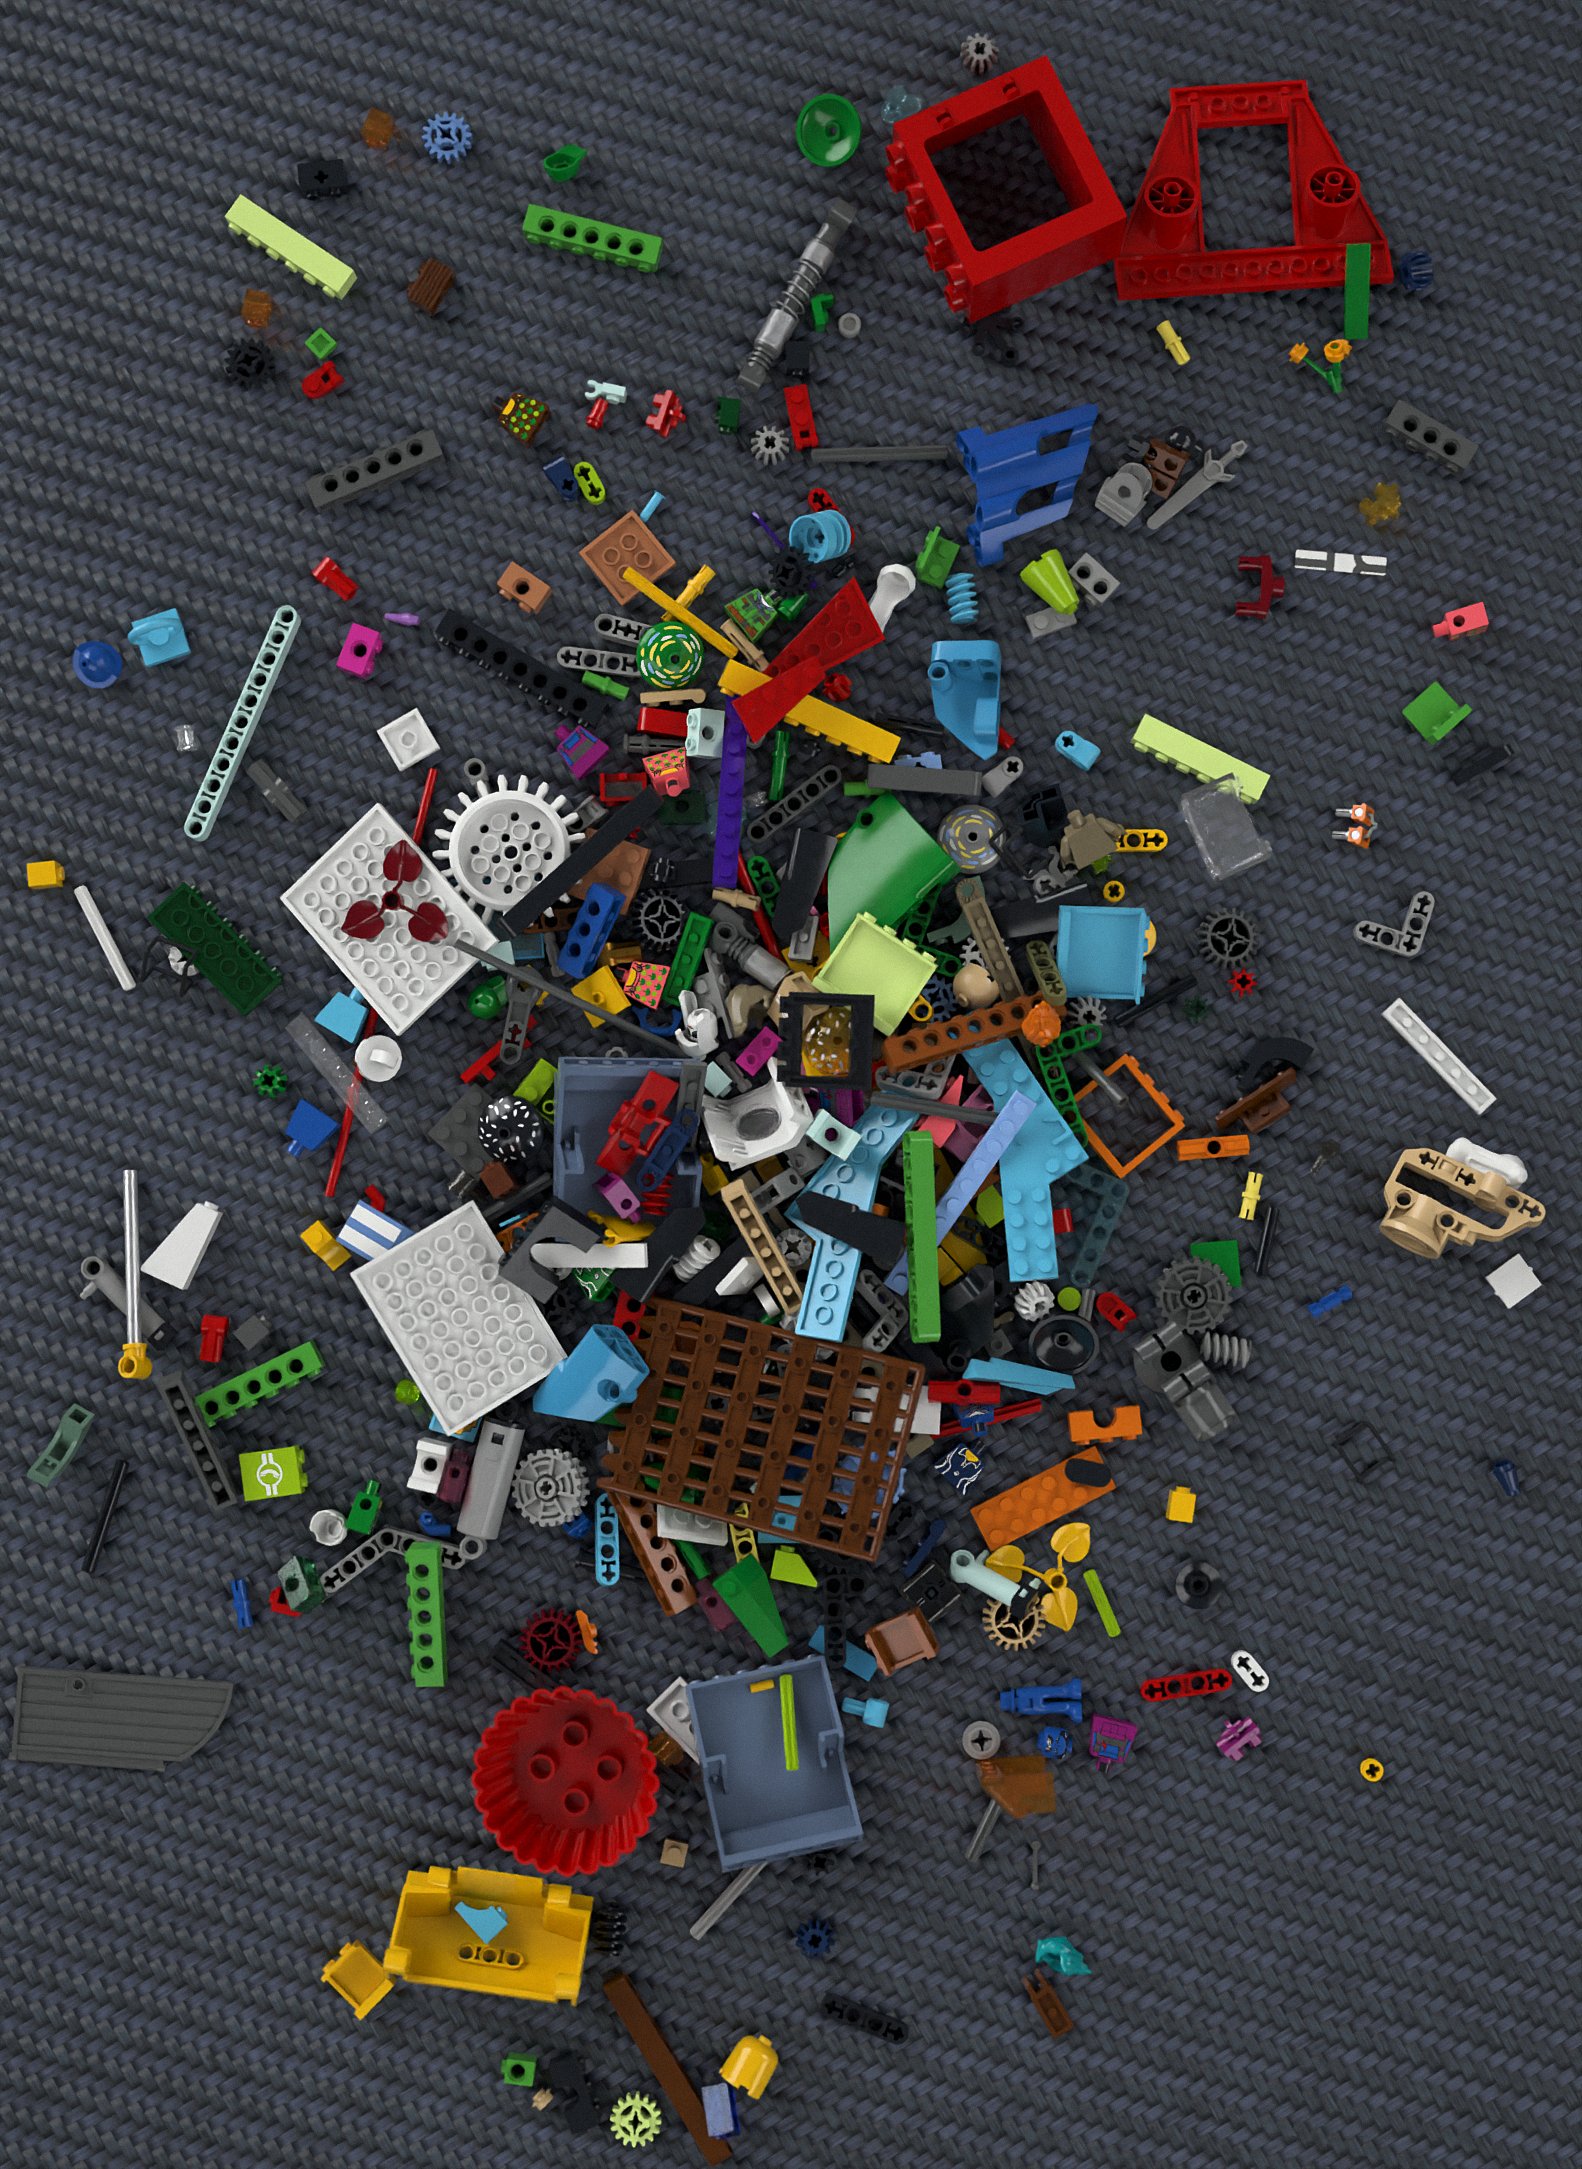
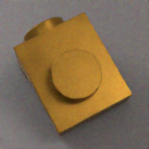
M776 1155L759 1160L754 1165L764 1183L784 1172Z

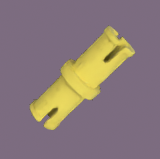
M1248 1172L1245 1192H1242V1197L1244 1198L1239 1218H1246L1248 1209L1247 1219L1254 1220L1257 1200H1260V1195L1258 1194L1263 1175L1256 1174L1254 1183L1255 1173Z

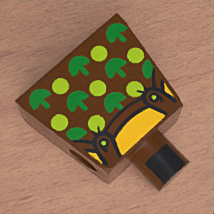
M515 392L509 401L497 396L491 407L501 413L498 417L499 425L527 449H529L551 413L549 405Z

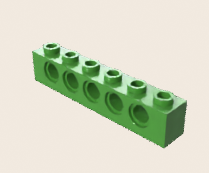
M532 204L528 206L522 228L524 238L530 243H545L553 249H568L580 256L588 254L599 261H606V259L615 261L619 266H634L646 273L657 271L663 249V240L660 237ZM545 226L554 227L550 232L543 231ZM569 231L576 233L572 238L565 237V234ZM590 237H596L598 239L597 242L593 244L588 243L587 240ZM612 243L620 244L617 249L609 248V245ZM635 248H639L642 250V252L639 255H633L631 253V251Z
M314 1340L309 1341L195 1398L210 1428L216 1425L214 1420L220 1417L226 1420L236 1415V1409L244 1406L245 1410L258 1404L257 1399L263 1396L269 1399L279 1394V1388L286 1385L287 1389L301 1383L299 1378L307 1375L308 1378L322 1373L320 1368L326 1365ZM296 1359L300 1360L303 1364L301 1372L294 1371L292 1367ZM274 1370L280 1371L282 1375L279 1383L274 1382L271 1378ZM253 1380L260 1383L261 1388L258 1393H254L250 1388ZM231 1391H236L239 1394V1401L236 1404L232 1403L229 1399ZM211 1401L216 1402L218 1405V1411L215 1414L208 1410V1404Z
M413 1542L405 1552V1563L409 1564L406 1585L410 1587L411 1596H408L407 1605L408 1610H412V1619L409 1620V1633H413V1642L410 1643V1655L414 1656L411 1677L415 1679L416 1687H444L448 1679L441 1542ZM418 1565L427 1566L429 1572H422ZM419 1588L428 1589L430 1595H423ZM421 1611H428L431 1618L423 1617ZM422 1634H429L432 1637V1640H425L422 1637ZM428 1656L432 1658L434 1663L429 1664L425 1662L423 1657Z

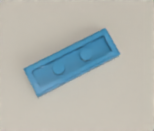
M819 1624L808 1645L824 1654V1625ZM829 1629L828 1636L831 1640H838L841 1637ZM846 1639L847 1658L844 1667L869 1682L877 1668L876 1657ZM828 1643V1648L833 1647V1655L829 1656V1658L838 1663V1660L842 1659V1655H838L837 1647L842 1648V1643L836 1645Z

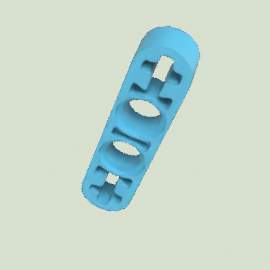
M607 1493L596 1499L594 1505L596 1579L600 1585L609 1587L619 1579L618 1515L612 1505L607 1509V1515L612 1514V1517L600 1518V1515L605 1514V1506H601L600 1503L607 1499L608 1503H611ZM602 1522H609L612 1525L613 1530L611 1534L607 1535L601 1531ZM604 1545H608L613 1549L611 1558H605L601 1554V1548ZM613 1561V1565L608 1566L609 1573L613 1574V1577L608 1582L606 1577H602V1574L606 1572V1565L602 1566L601 1562L609 1563Z

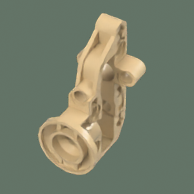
M1428 1148L1408 1149L1403 1151L1385 1185L1384 1197L1389 1209L1379 1229L1387 1238L1399 1246L1420 1256L1437 1259L1440 1257L1448 1240L1460 1246L1463 1244L1473 1246L1476 1239L1499 1242L1527 1226L1531 1228L1539 1226L1546 1212L1541 1203L1507 1186V1180L1494 1172L1488 1171L1485 1175ZM1428 1158L1429 1161L1425 1165L1421 1163V1160ZM1403 1168H1407L1430 1180L1435 1179L1449 1186L1450 1190L1474 1201L1473 1204L1491 1213L1495 1211L1507 1217V1220L1502 1228L1491 1229L1442 1205L1433 1198L1420 1194L1396 1181ZM1471 1179L1472 1182L1468 1186L1464 1185L1465 1181ZM1406 1197L1410 1203L1403 1206L1397 1202V1199ZM1508 1199L1515 1200L1518 1206L1516 1208H1509L1505 1201ZM1522 1205H1525L1523 1213H1520ZM1536 1211L1537 1215L1531 1218L1530 1213ZM1448 1218L1453 1222V1225L1451 1227H1444L1440 1220Z

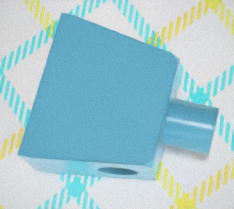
M354 987L349 997L338 992L314 1021L356 1045L370 1010L360 1005L365 997Z

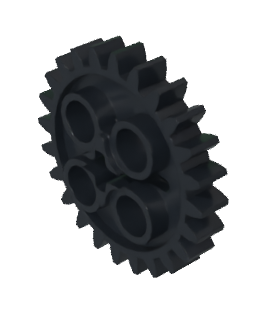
M827 1500V1508L824 1514L834 1517L837 1513H841L842 1509L837 1502H835V1505H832ZM871 1520L870 1527H873L878 1520ZM821 1523L818 1538L823 1532H829L833 1536L832 1542L839 1543L837 1541L838 1535ZM867 1536L864 1547L865 1551L870 1552L873 1537ZM812 1546L807 1550L808 1552L815 1551L816 1555L813 1557V1561L821 1559L820 1568L828 1564V1572H831L833 1567H835L838 1575L842 1568H845L846 1573L849 1574L850 1567H854L858 1572V1564L861 1563L863 1566H867L865 1560L854 1557L843 1560L839 1557L838 1553Z

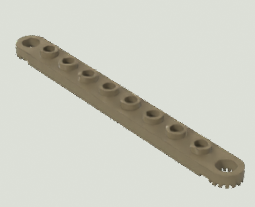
M970 878L959 880L955 885L956 897L992 981L995 980L998 984L1001 1002L1006 1001V1003L1013 1002L1017 997L1025 995L979 885ZM966 883L971 884L973 887V892L968 897L963 896L961 892L962 885ZM1012 1012L1014 1018L1021 1019L1018 1013ZM1024 1034L1017 1035L1016 1037L1032 1074L1044 1092L1050 1093L1049 1089L1043 1084L1044 1075L1036 1055L1037 1045L1027 1041ZM1047 1045L1040 1050V1054L1043 1057L1051 1056ZM1056 1067L1049 1069L1048 1075H1052L1054 1079L1060 1077Z

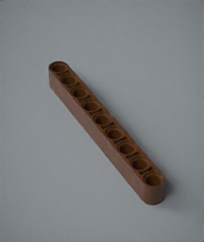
M621 1971L602 1983L607 1997L710 2166L715 2167L732 2156L733 2150L627 1974Z

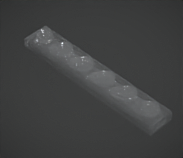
M301 1013L285 1027L287 1032L370 1134H374L390 1120L388 1115L304 1013Z

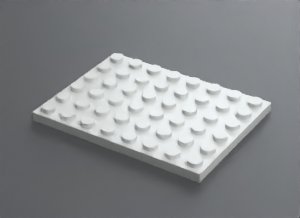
M377 803L280 897L283 903L398 1036H401L479 961V959L455 948L454 945L457 939L487 953L500 941L380 803ZM406 840L419 854L422 860V871L419 877L412 882L403 880L398 893L404 897V905L416 912L419 905L423 902L437 905L446 916L448 936L446 939L432 942H422L415 939L410 934L408 928L409 920L414 915L403 909L398 911L386 909L380 916L385 923V927L374 938L360 939L347 935L341 930V927L350 907L360 900H367L373 902L379 912L383 895L388 891H392L393 887L397 885L398 880L390 881L385 877L383 863L390 849L399 841Z
M473 1200L350 1273L447 1436H450L549 1375L558 1362L568 1358L531 1295L498 1275V1260L504 1251Z

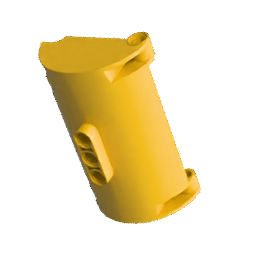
M430 1866L429 1873L408 1870L390 1946L387 1948L384 1957V1978L390 1980L393 1974L403 1976L404 1982L555 2004L558 2003L559 1999H571V2006H576L587 1950L594 1897L571 1894L572 1886L555 1883L550 1885L544 1884L543 1878L460 1866H458L457 1871L437 1866ZM461 1901L477 1910H486L492 1905L495 1908L500 1906L508 1914L509 1917L506 1920L509 1924L486 1944L456 1911L455 1907ZM463 1956H469L470 1958H468V1959H463V1958H461V1957H463ZM487 1959H492V1960H494V1961H493V1962H486L485 1960H487ZM509 1963H517V1965L511 1966Z

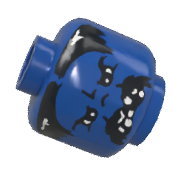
M1048 1726L1043 1731H1039L1037 1750H1041L1043 1757L1064 1759L1066 1752L1071 1753L1073 1739L1068 1738V1731L1066 1729Z

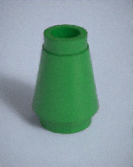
M804 591L803 596L786 598L778 604L776 609L778 616L786 623L795 621L809 600V596Z

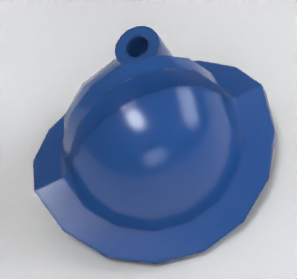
M86 642L74 651L72 659L75 673L85 685L92 688H105L112 685L122 671V659L119 653L111 645L104 642Z

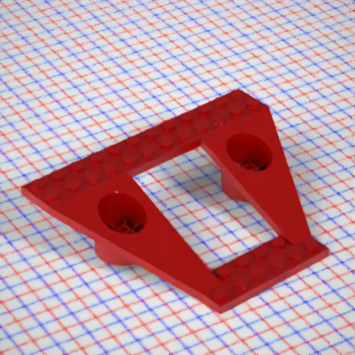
M1306 80L1170 88L1169 100L1171 111L1125 227L1119 257L1113 259L1118 301L1345 286L1346 244L1355 243L1371 244L1370 284L1393 282L1394 274L1387 238L1360 191L1361 183L1357 174L1346 166L1312 104ZM1286 124L1294 246L1205 252L1197 129Z

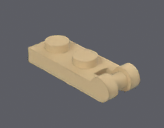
M702 688L641 692L640 698L641 703H646L647 707L660 706L662 701H669L670 705L683 704V700L692 699L696 703H702L706 698V692Z

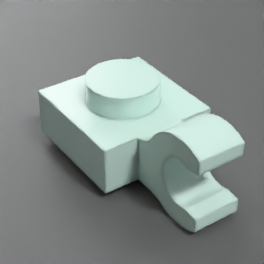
M594 380L588 381V386L594 387L595 391L593 393L585 392L587 399L595 400L602 396L607 402L612 404L625 403L627 397L626 387L604 382L600 384Z

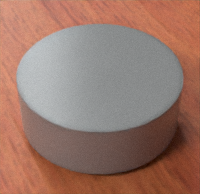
M853 313L842 315L838 321L840 334L846 338H853L859 334L861 329L860 318Z

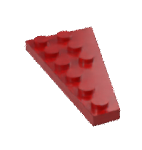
M854 576L761 672L762 674L775 678L813 656H816L823 671H826L885 640Z

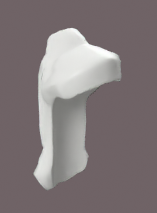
M900 564L888 565L881 569L877 579V589L868 603L882 633L896 604L906 599L915 589V577L912 571Z
M1463 1137L1456 1139L1449 1146L1446 1156L1485 1175L1489 1171L1502 1176L1507 1180L1506 1185L1516 1190L1526 1181L1528 1176L1527 1170H1525L1524 1164L1518 1156L1493 1153Z

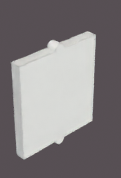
M1516 1254L1485 1277L1495 1290L1494 1294L1500 1297L1508 1309L1542 1285L1532 1272L1533 1268L1528 1267L1520 1254Z

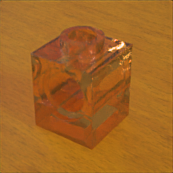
M371 107L361 130L365 144L374 149L378 147L386 149L396 126L392 115Z
M251 289L246 290L241 316L248 326L253 328H260V326L268 327L273 306V299L270 294Z
M664 1728L648 1744L647 1748L667 1768L671 1764L676 1766L684 1758L682 1753L685 1749Z

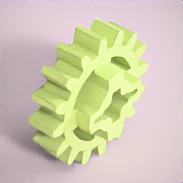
M639 2091L636 2092L635 2097L627 2093L626 2100L620 2097L618 2099L619 2106L613 2105L612 2111L615 2114L610 2115V2121L615 2123L611 2125V2131L617 2130L615 2138L623 2137L624 2145L628 2141H632V2147H635L636 2143L640 2141L641 2145L645 2146L646 2139L652 2142L654 2140L653 2133H659L660 2128L657 2125L662 2123V2118L657 2116L661 2114V2109L654 2108L656 2100L648 2101L649 2094L641 2098ZM632 2105V2107L628 2111L624 2110L626 2107ZM635 2111H637V2116L639 2120L636 2128L633 2119V2116H635ZM648 2128L645 2132L639 2134L641 2130Z

